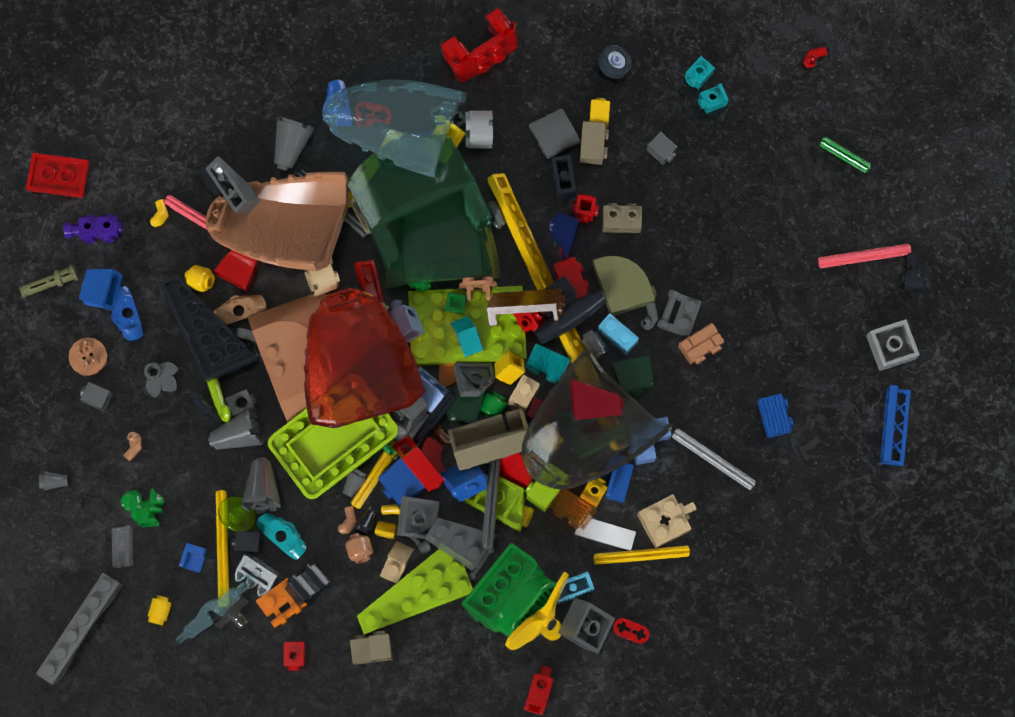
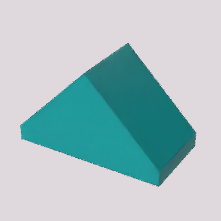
M468 316L450 323L465 358L483 351L476 327Z

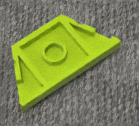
M499 476L496 520L520 532L522 529L525 490ZM487 489L462 502L485 513Z

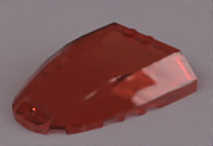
M354 288L333 292L320 301L319 308L310 317L306 336L307 347L305 349L304 390L308 418L311 425L335 429L411 407L426 390L413 353L398 325L394 322L383 304L374 295L372 297L361 289Z

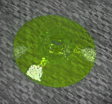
M229 497L223 500L218 508V515L221 522L230 530L247 531L254 525L256 513L251 508L250 512L242 509V498Z

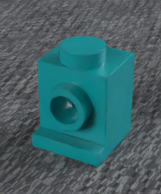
M722 84L700 92L698 98L699 106L705 110L706 114L727 106L729 101ZM714 95L715 100L710 99V97Z

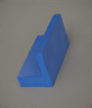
M616 458L605 498L624 503L634 465L621 462L620 459Z

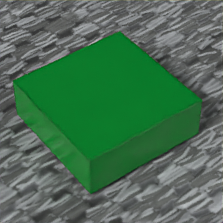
M448 292L445 312L464 315L467 295Z

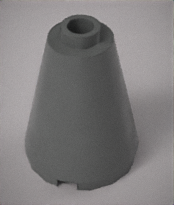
M278 117L274 163L277 164V168L288 171V168H293L313 133V127L304 126L303 123Z
M253 408L246 409L211 431L208 437L210 446L216 450L262 445L265 442L262 424H258L256 420L259 417Z
M258 457L251 464L241 502L242 509L250 512L251 508L256 509V513H269L277 511V507H281L272 463L266 457Z

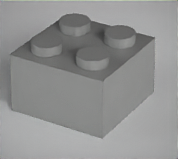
M906 319L872 330L866 335L879 371L915 360L920 355Z

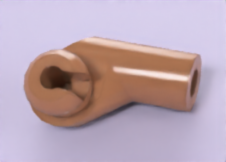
M130 432L127 436L130 448L123 456L129 461L142 449L141 437L136 432Z
M354 506L344 508L346 519L338 526V531L341 534H348L355 527L354 524L357 519Z

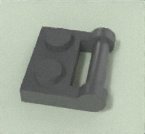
M669 290L667 295L669 298L657 326L688 338L702 301ZM677 300L681 304L672 325L668 321Z

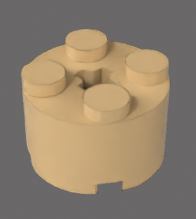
M332 257L328 267L318 271L307 270L304 272L311 292L314 291V296L335 290L339 286V275L337 271L333 272L331 266L333 264Z

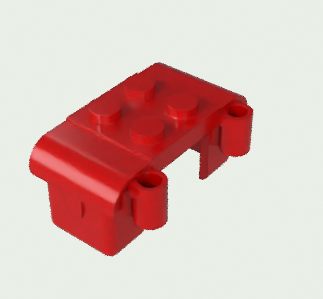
M497 8L485 16L491 24L487 29L493 38L470 53L455 36L442 43L441 48L444 59L453 69L456 80L465 82L480 73H485L494 64L502 62L508 54L518 47L515 22L511 21L510 23L500 9Z

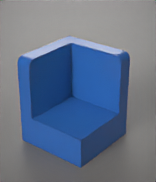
M186 543L179 566L195 572H201L207 550Z

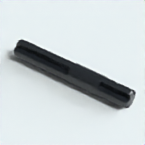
M452 392L446 393L414 435L413 441L418 447L424 443L455 401L456 395Z

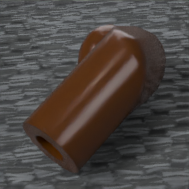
M436 425L433 430L434 437L443 445H451L450 437L444 430V426Z

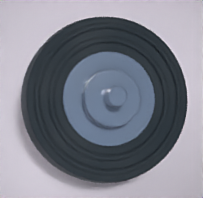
M611 45L602 50L598 57V64L606 76L619 79L629 72L631 59L623 48Z

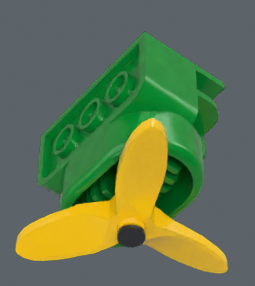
M510 543L461 604L476 622L479 621L487 629L494 632L500 631L507 636L508 639L505 646L510 650H516L524 646L540 633L545 638L554 641L561 637L558 634L561 624L555 619V608L569 574L564 572L556 584L544 575L534 558L513 543Z

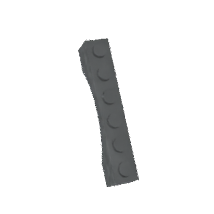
M102 573L36 674L52 685H58L88 632L123 585Z

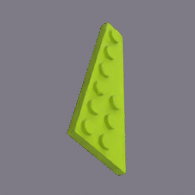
M438 549L357 615V618L365 635L467 596L473 588L464 565Z

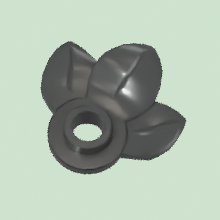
M152 362L146 365L144 369V375L147 378L145 387L152 397L157 398L161 390L167 392L177 390V382L173 377L178 371L176 365L170 362L162 364ZM153 369L157 370L156 375H151Z

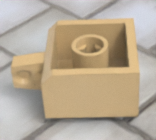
M671 495L639 511L637 516L654 548H658L692 529L687 521L690 519L688 514L697 508L693 502L686 506H683L682 503L678 504L675 496ZM662 517L668 519L667 526L660 524Z

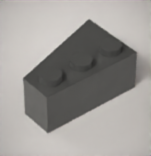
M437 518L424 537L431 544L472 571L477 567L488 550L482 547L483 530Z

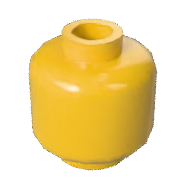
M194 265L185 273V281L190 289L205 292L212 288L215 277L209 268Z

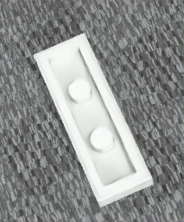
M581 515L575 531L577 536L628 551L632 549L636 534L635 531Z

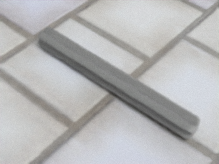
M676 429L673 433L672 438L747 489L751 490L755 485L756 481L680 429Z

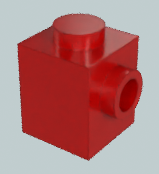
M284 642V667H288V671H300V667H305V642Z

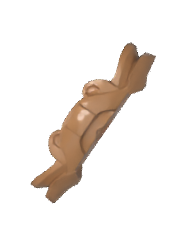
M234 295L213 312L225 325H229L265 311L266 302L262 295ZM241 305L244 307L245 311L242 316H236L233 313L235 306Z

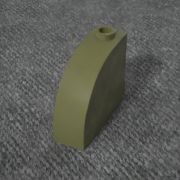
M606 256L593 260L592 266L602 294L607 301L606 306L609 314L616 316L644 307L646 304L654 303L655 297H657L654 286H650L647 276L637 264L619 256Z

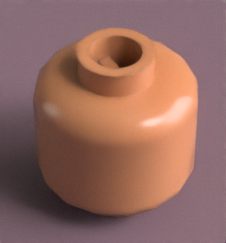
M361 533L353 534L345 544L351 561H355L358 564L371 559L370 556L373 554V548L368 536L361 535Z

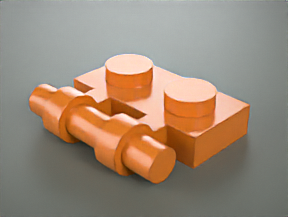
M288 578L256 600L267 617L273 613L276 615V618L271 621L274 628L286 623L289 617L295 613H300L301 609L307 605L305 603L299 607L285 590ZM289 603L291 607L281 613L279 609Z

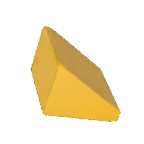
M379 521L375 529V535L393 539L395 538L397 525Z

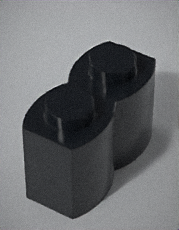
M318 563L313 566L308 564L301 570L302 574L299 576L295 574L287 580L288 584L285 590L299 607L324 590L332 582Z

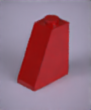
M409 434L393 445L401 459L428 492L440 486L444 480Z

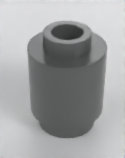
M591 330L583 335L582 343L589 355L595 360L608 353L606 350L607 346L598 331L593 332Z

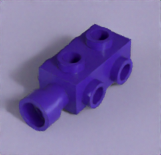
M104 214L102 217L84 215L83 218H78V224H72V222L64 223L63 231L65 238H73V236L79 235V238L84 240V243H95L97 239H103V242L110 243L119 238V233H123L122 222H119L117 216L113 214ZM105 224H111L109 228H104ZM91 225V228L85 229V226Z

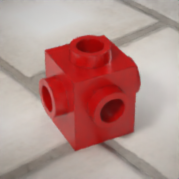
M587 194L578 195L577 201L572 203L571 212L575 213L574 219L581 223L592 222L593 216H597L599 205H595L596 197Z
M544 312L513 313L523 332L530 330L534 332L546 320Z

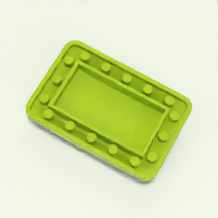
M351 374L275 432L268 440V447L304 496L309 499H316L398 435L399 430L395 421L359 375Z

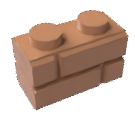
M710 323L681 341L678 346L689 364L694 362L699 364L706 359L705 355L708 353L715 354L720 351L724 340L713 323Z

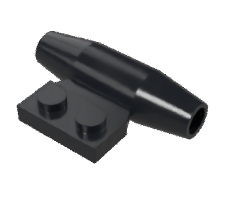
M563 276L543 289H561L562 295H565L566 307H563V314L560 315L559 321H554L552 311L544 312L550 317L534 333L542 344L553 340L590 318L607 301L599 289L577 298L576 290L566 276Z

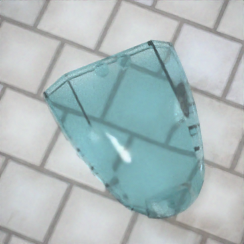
M411 80L372 81L349 86L331 94L323 105L322 117L323 121L330 127V131L347 143L352 144L354 142L361 146L364 152L370 150L376 153L379 159L385 157L393 160L396 166L435 177L443 142L460 102H466L467 93Z

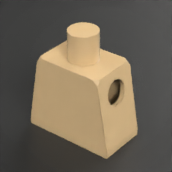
M523 375L509 399L507 408L511 410L522 408L525 415L532 403L533 397L535 398L542 385Z

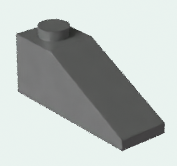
M216 157L206 168V171L235 213H249L260 202L252 187L220 157Z

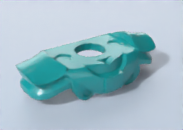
M269 513L263 514L258 519L257 527L287 555L297 560L304 554L306 544L300 538L301 535L293 523L283 520L281 517L277 518ZM280 530L284 531L287 536L283 542H279L276 539V533Z

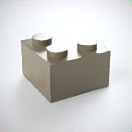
M385 631L373 632V636H369V638H366V635L354 636V640H350L353 665L393 660L390 635L386 634Z

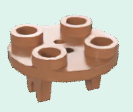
M482 277V280L474 281V278H463V282L459 284L460 289L467 290V301H471V292H474V289H483V292H486V301H490V289L497 287V282L493 281V277Z
M83 338L73 344L68 358L70 365L76 372L82 376L97 374L106 366L108 355L106 348L100 341L95 338Z

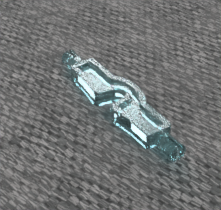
M242 582L237 588H230L218 599L206 602L200 608L198 615L184 626V631L175 638L176 641L182 644L188 637L192 639L201 631L211 626L213 620L208 611L212 610L219 616H223L231 606L239 601V595L248 589V586Z

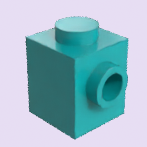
M700 56L687 70L685 75L686 82L691 87H696L699 90L713 75L715 67Z

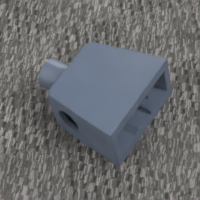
M394 300L391 302L392 311L386 314L392 317V320L388 322L393 324V330L386 336L385 345L400 349L425 332L416 310L403 305L401 300Z

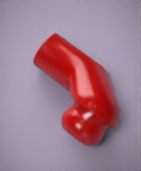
M825 46L809 50L804 58V65L808 68L814 67L818 57L827 55Z

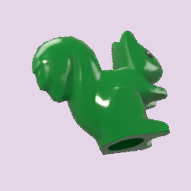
M153 488L150 491L148 501H142L141 494L136 490L127 491L122 495L120 501L122 507H124L125 511L131 512V516L138 523V526H159L155 514L163 513L159 506H162L165 500Z

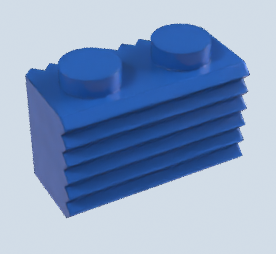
M782 394L758 400L767 439L788 434L792 431L791 428L794 427L791 416L788 417L786 409H789L788 401L786 398H783Z

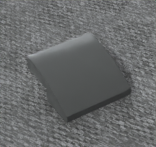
M562 108L529 124L531 132L537 139L539 147L547 159L581 143Z

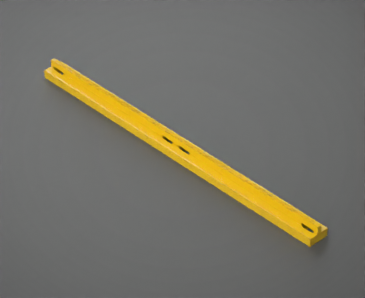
M493 174L487 178L489 186L537 290H543L554 283V280L505 174ZM576 328L559 336L568 358L571 359L570 363L578 380L603 388ZM616 416L597 418L603 434L620 425ZM625 435L608 444L613 453L629 446Z

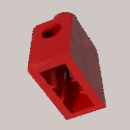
M231 250L214 271L219 277L248 292L259 263L256 259Z
M542 665L539 673H534L523 710L543 715L553 683V679L550 678L552 668Z

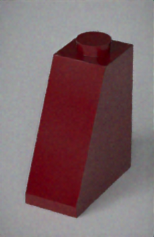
M569 378L572 417L575 420L622 415L621 410L624 409V400L620 398L618 393Z

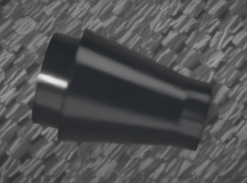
M368 506L354 524V531L365 536L372 533L378 510Z

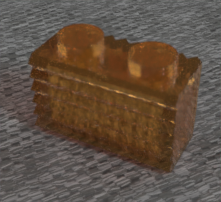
M564 487L561 488L550 504L553 510L552 514L561 520L563 517L569 520L568 524L576 530L578 528L585 530L597 512L594 506Z

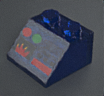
M557 212L556 218H551L548 233L551 234L550 240L561 260L564 261L569 258L578 229L579 219Z

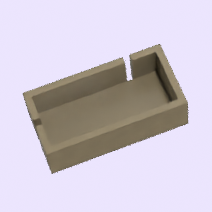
M520 408L505 413L510 427L509 431L506 430L502 414L448 430L459 471L534 448L523 409Z

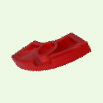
M428 436L423 444L422 452L436 470L442 473L446 471L441 462V453L444 446Z

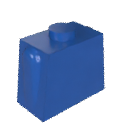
M87 269L79 299L86 306L113 311L123 275L113 269Z
M401 458L379 476V481L385 488L382 490L389 500L393 498L400 506L402 496L414 498L426 490L424 485Z
M458 465L440 473L446 488L459 502L488 488L486 485L488 481L487 476L480 465L460 471Z

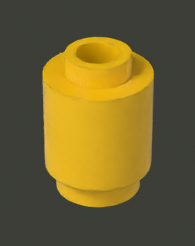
M157 595L156 599L152 598L148 612V622L164 625L172 604L168 602L169 598Z

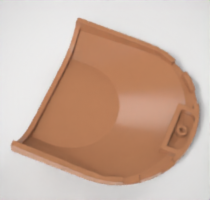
M329 294L308 295L247 317L287 423L339 382L351 375L354 365L360 363L362 358H365L371 351L375 350L372 336L367 341L362 342L355 340L352 336V328L356 322L361 321L364 311L347 299ZM376 362V363L374 364V370H375V371H376V369H377V364H378V362Z

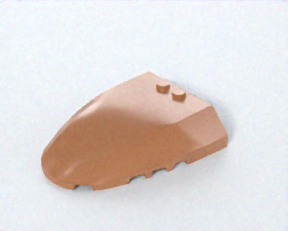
M345 172L306 173L305 177L288 175L287 179L277 180L273 177L269 182H249L248 184L260 199V202L249 213H235L225 197L220 195L210 205L206 215V228L212 238L219 244L265 263L293 269L318 271L329 266L349 207L348 177Z

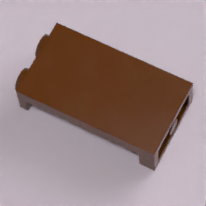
M561 289L493 293L487 306L489 326L497 325L501 314L552 311L554 321H559L560 315L563 314V307H566L565 295H562Z

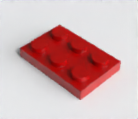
M32 153L26 190L84 198L90 162L84 159Z

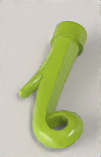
M216 378L207 382L216 407L215 409L218 411L221 419L228 422L231 418L230 409L225 405L219 380Z

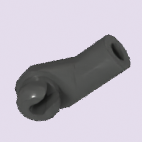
M492 200L488 202L487 207L496 218L492 222L493 225L500 229L502 225H505L506 220L500 207Z
M655 303L646 304L648 315L641 321V327L645 330L652 329L659 319Z

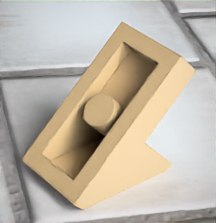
M396 541L387 556L388 559L380 577L397 584L414 549Z

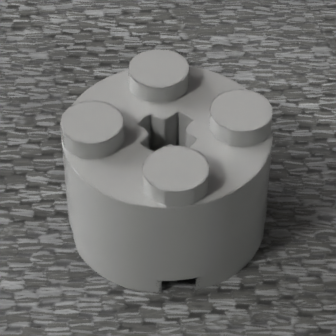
M492 111L465 112L466 148L492 149Z

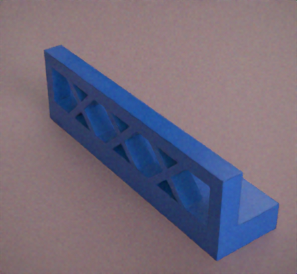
M890 385L886 391L880 464L904 466L911 390L898 389V386ZM897 394L905 395V403L901 406L896 403ZM897 411L903 416V421L899 425L895 422V413ZM896 429L902 435L901 441L897 444L893 441V434ZM894 448L900 454L899 461L891 460L892 449Z

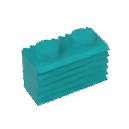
M535 344L526 367L529 368L528 372L538 376L540 373L546 376L545 379L555 384L556 381L561 383L571 359Z

